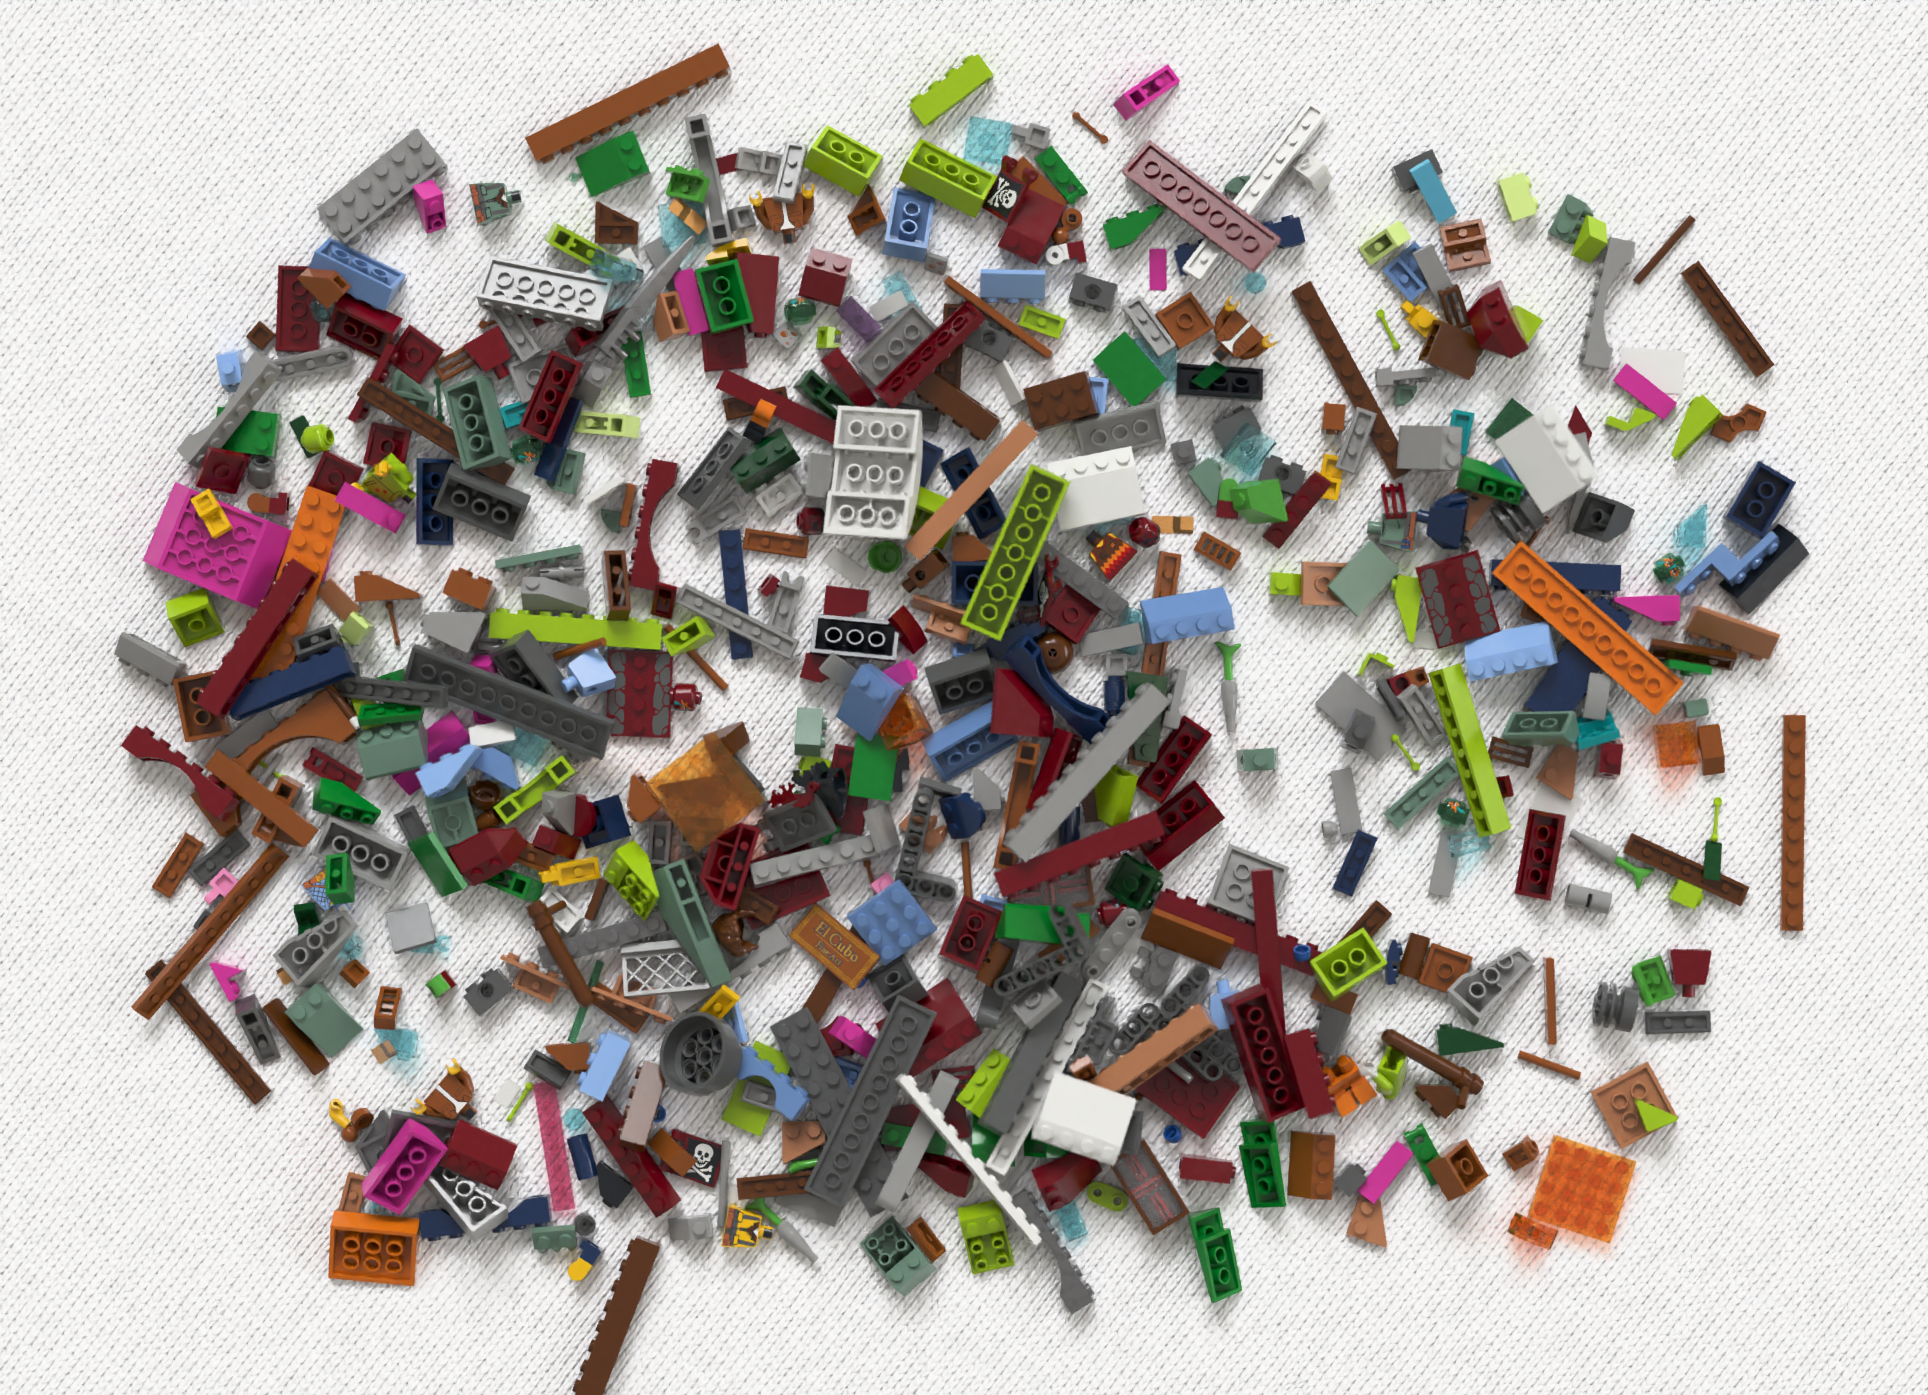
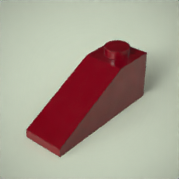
M624 306L604 314L602 320L604 327L602 331H589L579 326L570 329L564 340L574 357L597 348L595 344Z
M838 347L821 360L854 405L857 407H870L878 401Z
M924 1153L918 1168L944 1191L952 1193L957 1197L966 1198L973 1188L975 1176L962 1161L945 1155Z

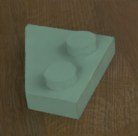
M396 369L392 392L430 416H433L435 396L402 371Z

